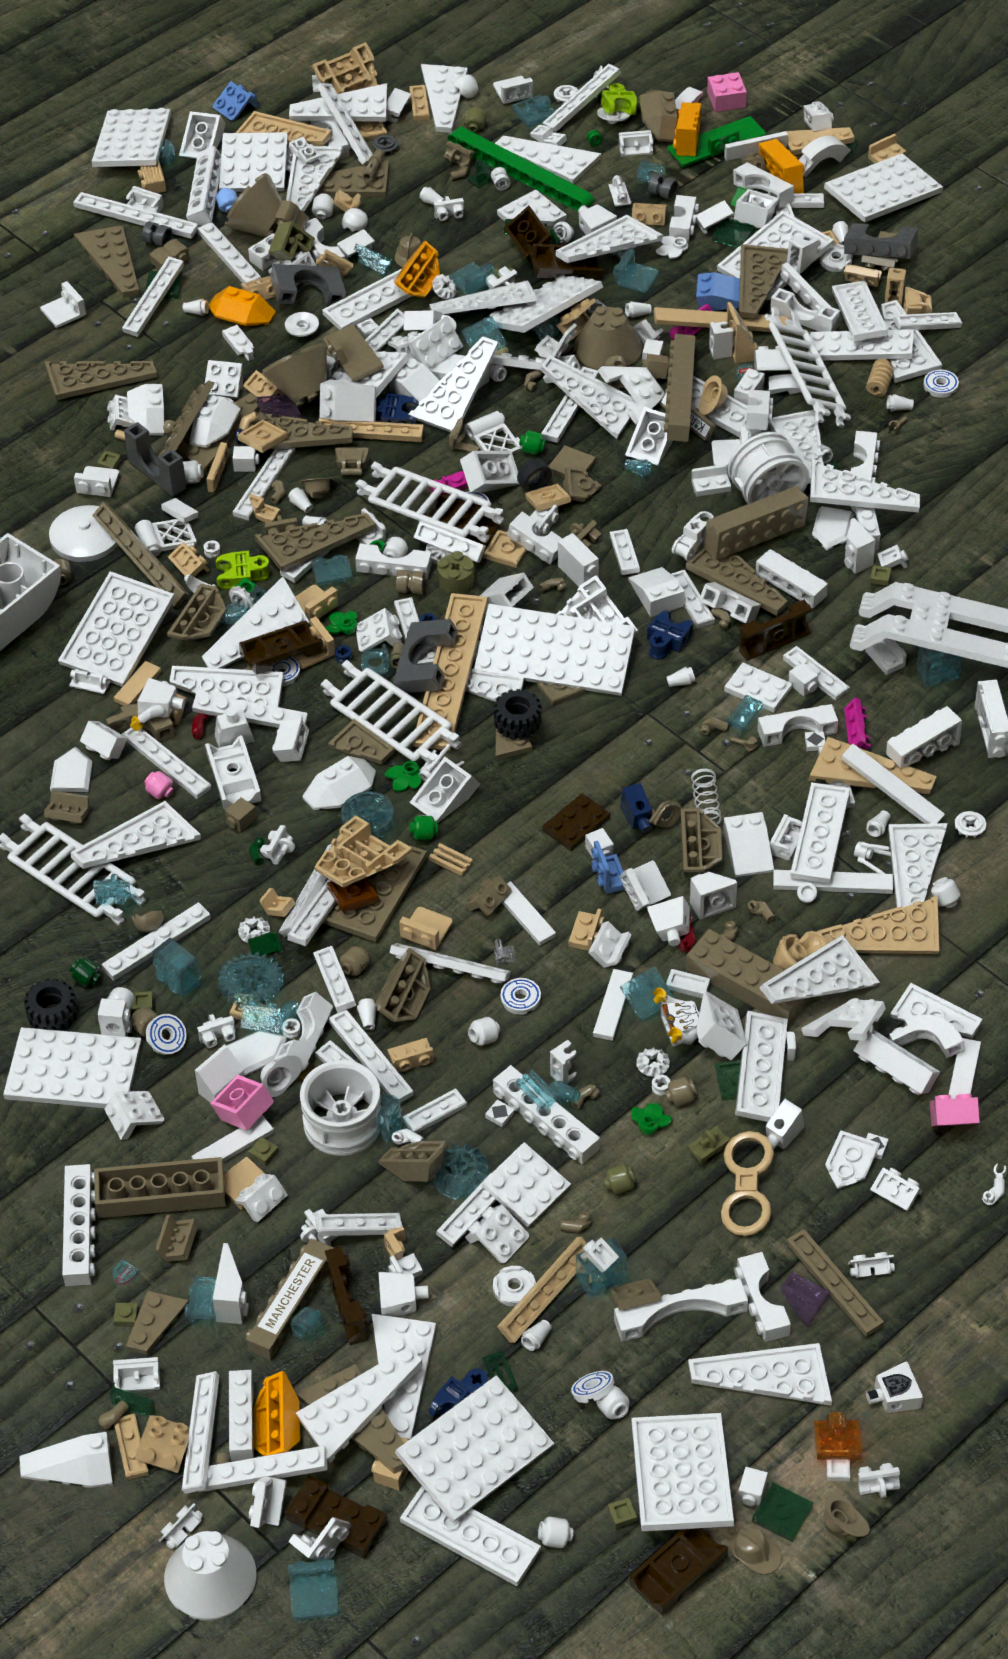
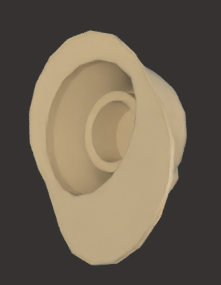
M711 376L704 384L698 407L702 415H707L715 408H719L727 399L728 390L718 376Z

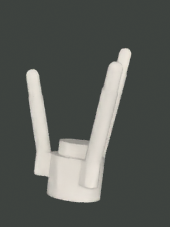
M447 744L430 765L426 762L420 769L419 775L423 781L426 782L435 770L436 764L451 747L450 744ZM461 761L456 765L460 767L464 764V761Z
M859 841L855 847L854 856L858 857L857 862L865 864L876 873L885 874L866 860L871 859L873 853L891 857V852L884 851L890 849L888 846Z

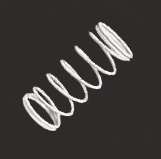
M699 769L691 775L692 788L694 790L693 796L695 798L694 804L696 808H699L701 803L708 804L716 801L718 803L716 808L709 807L702 810L704 814H717L716 817L711 819L720 817L719 821L716 822L718 825L722 821L721 811L718 809L720 803L717 801L719 795L716 793L718 788L715 785L716 774L711 769ZM707 771L714 775H704L698 777L695 781L693 779V777L699 772ZM702 777H713V779L707 783L696 782L698 779ZM712 785L716 787L715 791H706L703 793H698L696 791L699 787L706 788ZM713 793L717 795L715 800L699 801L697 799L700 795H712Z

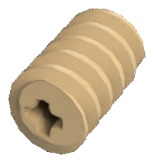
M878 359L873 364L865 387L874 396H884L889 388L894 370L888 360Z

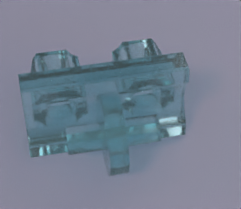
M111 874V879H104V881L94 880L93 882L97 903L105 904L107 897L114 898V903L124 905L127 899H131L130 883L124 882V880H117V874Z

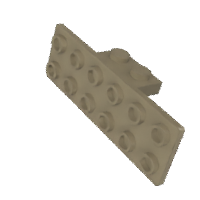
M353 324L323 338L329 353L332 354L335 361L340 363L353 382L362 380L365 376L377 373L380 369L384 368L383 363Z

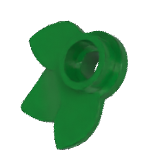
M348 611L346 614L342 612L332 613L329 616L331 624L325 627V629L331 634L339 632L347 635L352 634L357 630L358 623L356 619L358 615L354 611Z
M407 761L403 766L395 765L384 774L385 777L394 780L393 790L396 792L404 791L408 787L417 789L422 782L419 775L420 767L414 761Z
M649 1103L644 1109L633 1107L631 1111L632 1119L638 1123L641 1133L646 1135L654 1134L659 1127H666L672 1121L671 1116L663 1114V1108L658 1103Z

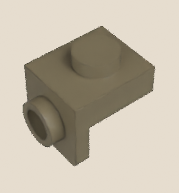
M753 152L741 158L742 165L748 162L766 171L762 155H757Z

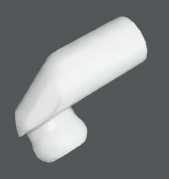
M402 1129L392 1134V1140L395 1144L424 1141L422 1136L409 1129Z

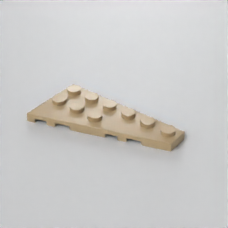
M827 737L809 776V780L823 779L827 783L841 781L846 785L876 788L873 783L840 759L851 745ZM861 749L917 793L930 794L937 776L910 766L900 768L891 759Z

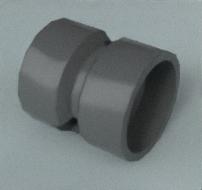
M657 172L652 175L648 185L649 193L657 196L660 195L667 200H672L678 190L677 180L670 177L666 178V176Z
M148 221L142 230V240L163 247L172 239V228Z

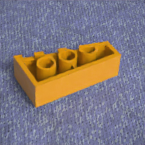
M682 102L681 109H678L675 139L673 142V149H676V155L696 156L701 122V103Z
M777 139L758 143L759 155L764 157L767 171L770 170L772 175L793 185L794 194H804L803 173L805 169L803 163Z

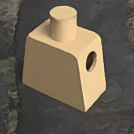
M889 268L885 303L897 300L902 306L906 277L905 269ZM897 291V295L894 296L891 292Z

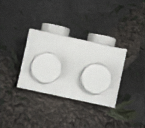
M261 1174L255 1179V1183L239 1193L240 1196L235 1201L237 1204L244 1206L253 1221L258 1222L288 1194L275 1175Z
M264 1476L255 1482L252 1490V1495L255 1496L254 1505H251L249 1510L250 1526L259 1528L265 1523L276 1526L280 1524L286 1480Z

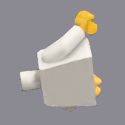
M148 678L137 701L138 717H132L131 728L134 731H139L143 727L142 723L150 718H167L170 716L173 708L183 710L185 699L177 698L176 687L168 682H160Z

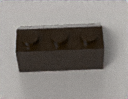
M529 205L504 227L523 255L531 263L530 252L533 244H551L552 235Z

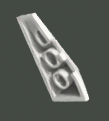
M107 1432L83 1435L19 1456L21 1478L45 1482L49 1480L59 1481L65 1485H70V1483L80 1484L86 1488L113 1485L110 1445Z

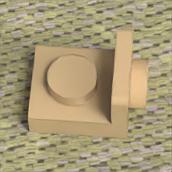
M339 189L335 194L333 204L345 212L351 208L358 209L361 204V195L357 193L352 198Z
M403 1226L391 1229L384 1234V1245L389 1255H394L396 1260L403 1258V1253H405L402 1242L406 1240Z

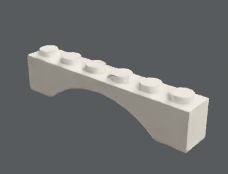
M729 1279L715 1285L708 1284L694 1290L687 1289L673 1295L666 1294L661 1296V1301L623 1310L614 1308V1321L620 1340L623 1342L643 1337L655 1323L678 1312L704 1310L726 1317L747 1312L748 1299L741 1279Z

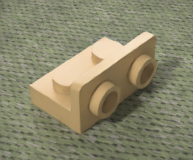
M892 134L869 146L868 159L875 164L902 153L906 156V150L896 143L897 135Z
M634 203L632 218L645 225L663 226L665 225L667 205Z
M846 265L844 270L845 281L858 282L865 280L867 285L878 287L882 274L880 270L855 265Z
M270 276L241 283L242 290L260 294L264 300L276 297Z
M257 370L243 385L246 390L257 396L267 406L278 394L282 397L285 395Z
M184 542L168 556L185 576L190 574L195 577L202 569L207 572L210 571L206 566L208 562L201 555L199 557L196 555L198 551L192 545L188 547Z
M597 909L596 914L578 912L568 942L569 947L590 950L599 928L605 922V917H602V909Z
M427 1038L387 1049L392 1066L397 1072L408 1071L411 1068L428 1065L435 1061L433 1047H430Z

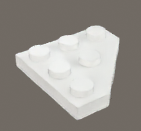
M537 190L497 210V215L506 223L514 219L528 205L542 223H547V226H555L558 222L567 220L566 214Z

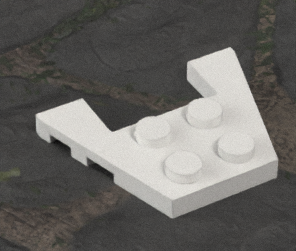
M602 366L598 370L606 383L620 379L637 403V406L631 407L627 411L635 424L638 423L643 408L653 409L664 395V391L647 367Z
M853 998L804 1026L801 1030L803 1036L818 1037L830 1026L852 1028L848 1032L850 1040L865 1041L868 1037L867 1032H871L873 1029V1022H878L886 1008L883 1001Z

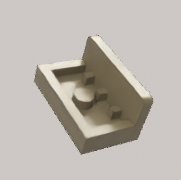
M862 255L861 262L865 263L866 267L875 268V265L882 266V270L889 271V268H897L899 258Z
M53 790L51 792V802L44 810V817L55 821L65 820L73 824L82 823L89 814V797Z
M500 875L492 879L486 878L480 884L481 888L478 891H474L468 897L469 901L465 904V907L469 911L480 908L486 916L490 915L512 889Z
M171 1214L166 1215L156 1244L157 1253L166 1262L187 1260L199 1223L195 1219L176 1221Z

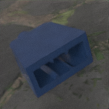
M641 782L623 788L620 808L632 829L640 828L642 833L649 832L652 829V825L649 822L652 816V808Z

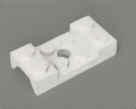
M238 736L232 745L216 748L209 743L205 744L206 754L210 767L213 770L224 810L229 805L235 803L240 797L249 803L262 801L259 785L243 736ZM231 768H236V769H237V770L234 771V772L228 771V770L231 769Z

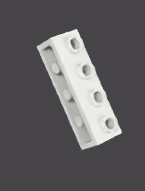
M769 549L756 561V574L800 601L805 599L811 608L816 607L827 597L828 583L784 558L779 553Z
M874 1029L871 1032H867L868 1037L865 1041H858L854 1052L859 1054L858 1057L868 1063L872 1062L876 1065L875 1068L882 1073H889L893 1076L892 1079L900 1084L905 1083L910 1087L909 1090L917 1095L929 1093L940 1073L939 1070Z

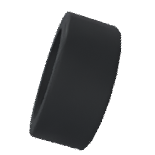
M539 458L525 463L517 474V481L526 492L546 487L552 478V470L543 459ZM540 471L534 479L529 481L531 476Z

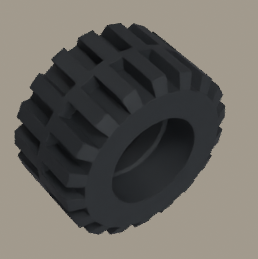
M511 689L507 693L503 692L494 702L495 728L498 729L500 734L503 733L504 737H511L514 740L515 738H519V740L523 739V737L529 738L531 734H536L541 724L542 705L540 699L535 697L534 693H528V690L520 691V689H516V691H513Z
M55 978L53 980L45 979L44 982L40 980L37 982V985H32L30 991H27L25 994L24 1006L27 1019L34 1029L61 1031L63 1028L66 1030L69 1028V1024L75 1022L74 1018H77L78 1015L75 993L69 984L66 985L65 981L61 980L59 982ZM49 1004H58L53 1008H44Z

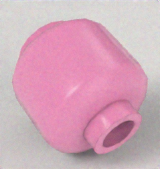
M161 771L151 772L144 782L146 792L159 800L164 797L168 798L174 790L172 788L173 780Z

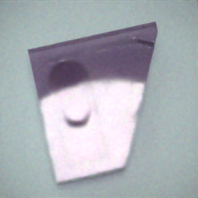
M286 395L257 397L256 403L262 413L281 417L300 418L301 416L295 403Z
M793 1271L782 1284L780 1290L807 1327L829 1297V1291Z

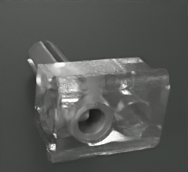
M496 939V948H494L496 966L516 963L514 946L503 947L501 939H498L499 945Z

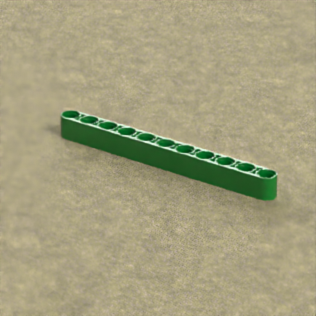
M458 127L447 136L448 141L455 144L458 143L468 150L475 151V159L493 168H504L508 176L577 212L582 206L589 208L594 204V197L588 191L464 127Z

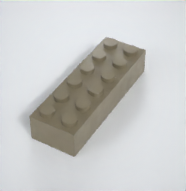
M797 486L708 519L704 549L715 560L801 528L805 526L809 498Z
M710 929L686 955L687 971L694 975L710 978L712 985L767 1015L788 1019L787 1026L810 1000V998L771 1004L759 987L785 970Z
M222 1157L94 1169L95 1207L98 1218L226 1207Z

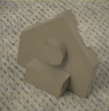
M565 468L563 488L570 495L572 501L585 502L601 488V485L597 481H593L584 469Z

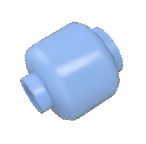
M223 188L218 192L216 201L220 211L224 213L229 212L238 198L234 190Z

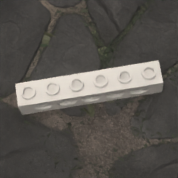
M215 146L198 152L186 217L188 221L198 223V227L212 222L221 168V154Z
M511 1065L493 1079V1092L496 1097L506 1101L514 1111H518L523 1115L528 1123L534 1124L541 1134L547 1135L557 1147L563 1148L573 1160H577L583 1165L600 1150V1137Z
M90 1164L65 1166L63 1279L65 1286L91 1285V1276H95V1264L92 1263V1258L95 1257V1245H92V1239L96 1238L95 1226H92V1221H96L95 1208H92V1203H95V1190H93L95 1179Z

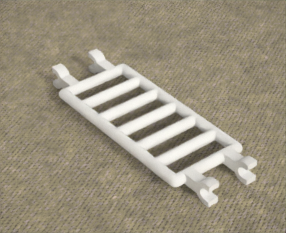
M772 307V315L766 314L765 318L770 321L769 328L806 402L813 406L817 422L823 423V415L829 416L831 413L828 409H832L836 416L837 426L843 428L845 426L843 420H850L851 417L845 413L846 406L808 331L802 329L799 323V314L792 312V320L786 319L785 323L787 325H783L779 318L778 308ZM779 331L803 336L804 340L781 335ZM785 343L808 348L811 353L788 348ZM792 356L815 361L817 365L793 360ZM798 368L821 373L823 378L800 373ZM804 381L828 386L830 391L808 386ZM811 394L833 398L836 403L812 398Z
M374 462L371 465V469H374L372 476L384 478L378 487H372L360 479L356 482V486L359 487L357 494L369 496V502L462 537L470 534L486 543L489 539V535H486L489 529L485 526H476L478 521L483 516L491 518L498 524L504 521V517H501L503 509L491 508L490 501L399 467L389 470L381 464ZM396 475L405 477L386 500L378 498ZM412 480L420 483L402 506L393 504ZM427 486L435 488L417 512L408 509ZM442 492L451 494L432 518L424 515ZM458 497L466 500L447 524L439 521ZM473 503L482 506L463 530L454 527Z
M346 660L342 664V667L346 669L344 674L354 679L342 691L338 690L326 679L321 683V686L325 688L323 693L333 697L330 701L331 706L350 719H355L411 761H416L421 757L430 765L438 755L433 752L431 753L428 749L440 738L449 742L456 750L462 745L458 741L459 735L449 731L452 727L449 721L370 668H365L361 672ZM370 677L374 680L347 707L340 703L365 678ZM381 685L388 689L361 716L353 712ZM394 694L401 698L374 725L366 721ZM407 703L414 707L389 733L385 734L380 730ZM421 712L428 716L401 743L393 739ZM434 721L441 725L414 753L407 749Z
M23 814L19 818V821L23 823L21 828L32 834L20 845L11 841L4 833L0 835V848L11 852L7 856L9 861L96 918L105 914L120 926L125 922V919L121 917L124 913L120 909L112 907L120 897L126 894L140 906L146 902V899L143 897L145 892L133 887L136 883L135 878L110 862L93 866L69 889L64 888L60 884L80 867L75 861L56 879L52 880L46 876L74 849L83 846L48 822L39 826L29 816ZM46 831L54 835L26 861L18 857ZM60 840L68 844L40 871L32 866ZM103 868L111 872L83 899L75 895ZM117 877L125 881L97 909L89 904Z

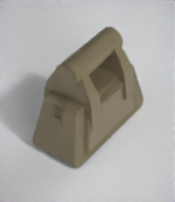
M368 448L335 449L336 461L339 469H341V475H362V469L366 468L370 460Z

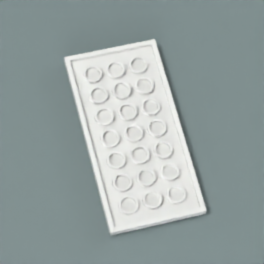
M489 604L474 670L524 677V681L543 682L544 684H555L561 687L565 685L567 688H583L586 691L622 696L635 626Z

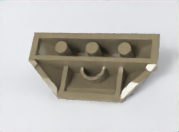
M650 90L640 95L643 123L655 135L657 140L673 142L677 123L674 92Z
M200 584L167 635L182 640H199L211 636L227 612L218 588Z
M701 808L681 809L683 872H705L722 862L721 828L710 817L705 815Z
M408 948L391 970L376 1001L377 1010L393 1022L416 1020L431 989L426 968L427 963L424 957Z
M418 1141L406 1144L400 1148L397 1146L392 1147L378 1162L402 1181L429 1182L435 1178L436 1173L441 1169L448 1144L446 1141Z

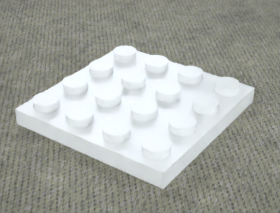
M223 133L219 190L229 188L235 192H243L248 185L252 187L256 183L255 179L267 173L271 176L277 191H285L288 133Z
M374 352L384 366L377 373H371L362 380L353 382L341 366L330 379L376 386L377 397L410 357L408 353Z

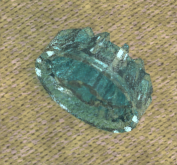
M377 792L357 793L348 798L341 809L343 825L356 815L370 824L371 835L374 837L375 835H378L380 838L385 836V832H389L392 829V823H394V809L391 801Z
M457 1143L452 1144V1148H447L441 1169L432 1180L435 1188L444 1196L452 1199L468 1198L489 1175L487 1158L480 1153V1149L477 1147L470 1149V1145L466 1143L464 1147H458ZM456 1154L450 1162H445L448 1157ZM464 1154L469 1155L474 1162H469L468 1159L464 1157ZM445 1166H450V1173L446 1170Z

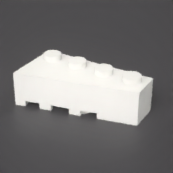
M948 706L937 710L933 715L922 719L913 727L905 729L898 736L890 738L887 741L886 755L900 768L920 761L924 755L928 758L933 756L937 750L941 752L947 750L949 745L954 747L960 745L962 720Z

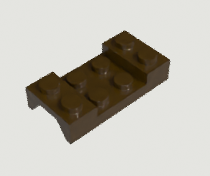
M533 244L530 255L536 278H553L554 274L583 275L584 279L600 280L604 270L599 268L597 256L567 263L556 257V250L565 245Z
M441 493L434 501V505L429 513H424V515L432 518L450 495ZM457 498L439 521L447 524L465 503V500ZM473 503L454 527L463 530L482 506ZM483 516L476 526L488 527L489 531L486 535H489V539L487 542L480 541L476 536L468 535L472 541L487 546L501 524Z
M804 599L790 605L788 613L766 621L763 624L754 620L740 626V654L746 661H749L810 635L811 631L806 622V614L812 612L810 605Z
M305 620L239 642V652L241 657L257 675L272 670L273 663L301 653L306 657L322 653L323 640L321 638L316 640L311 635L308 622Z
M341 1246L325 1250L330 1268L327 1274L349 1345L365 1342L366 1332H369L366 1310L360 1307L358 1300L353 1302L351 1292H348L347 1289L349 1287V1278H352L348 1253L344 1254Z
M308 1475L285 1511L286 1520L318 1536L333 1517L349 1522L352 1525L349 1529V1535L338 1546L363 1559L367 1557L371 1542L379 1529L388 1523L386 1513L368 1504L364 1507L330 1490L328 1484Z
M703 1528L682 1529L630 1575L629 1584L663 1615L679 1600V1595L707 1570L710 1569L712 1571L728 1557V1547L717 1544L705 1533Z

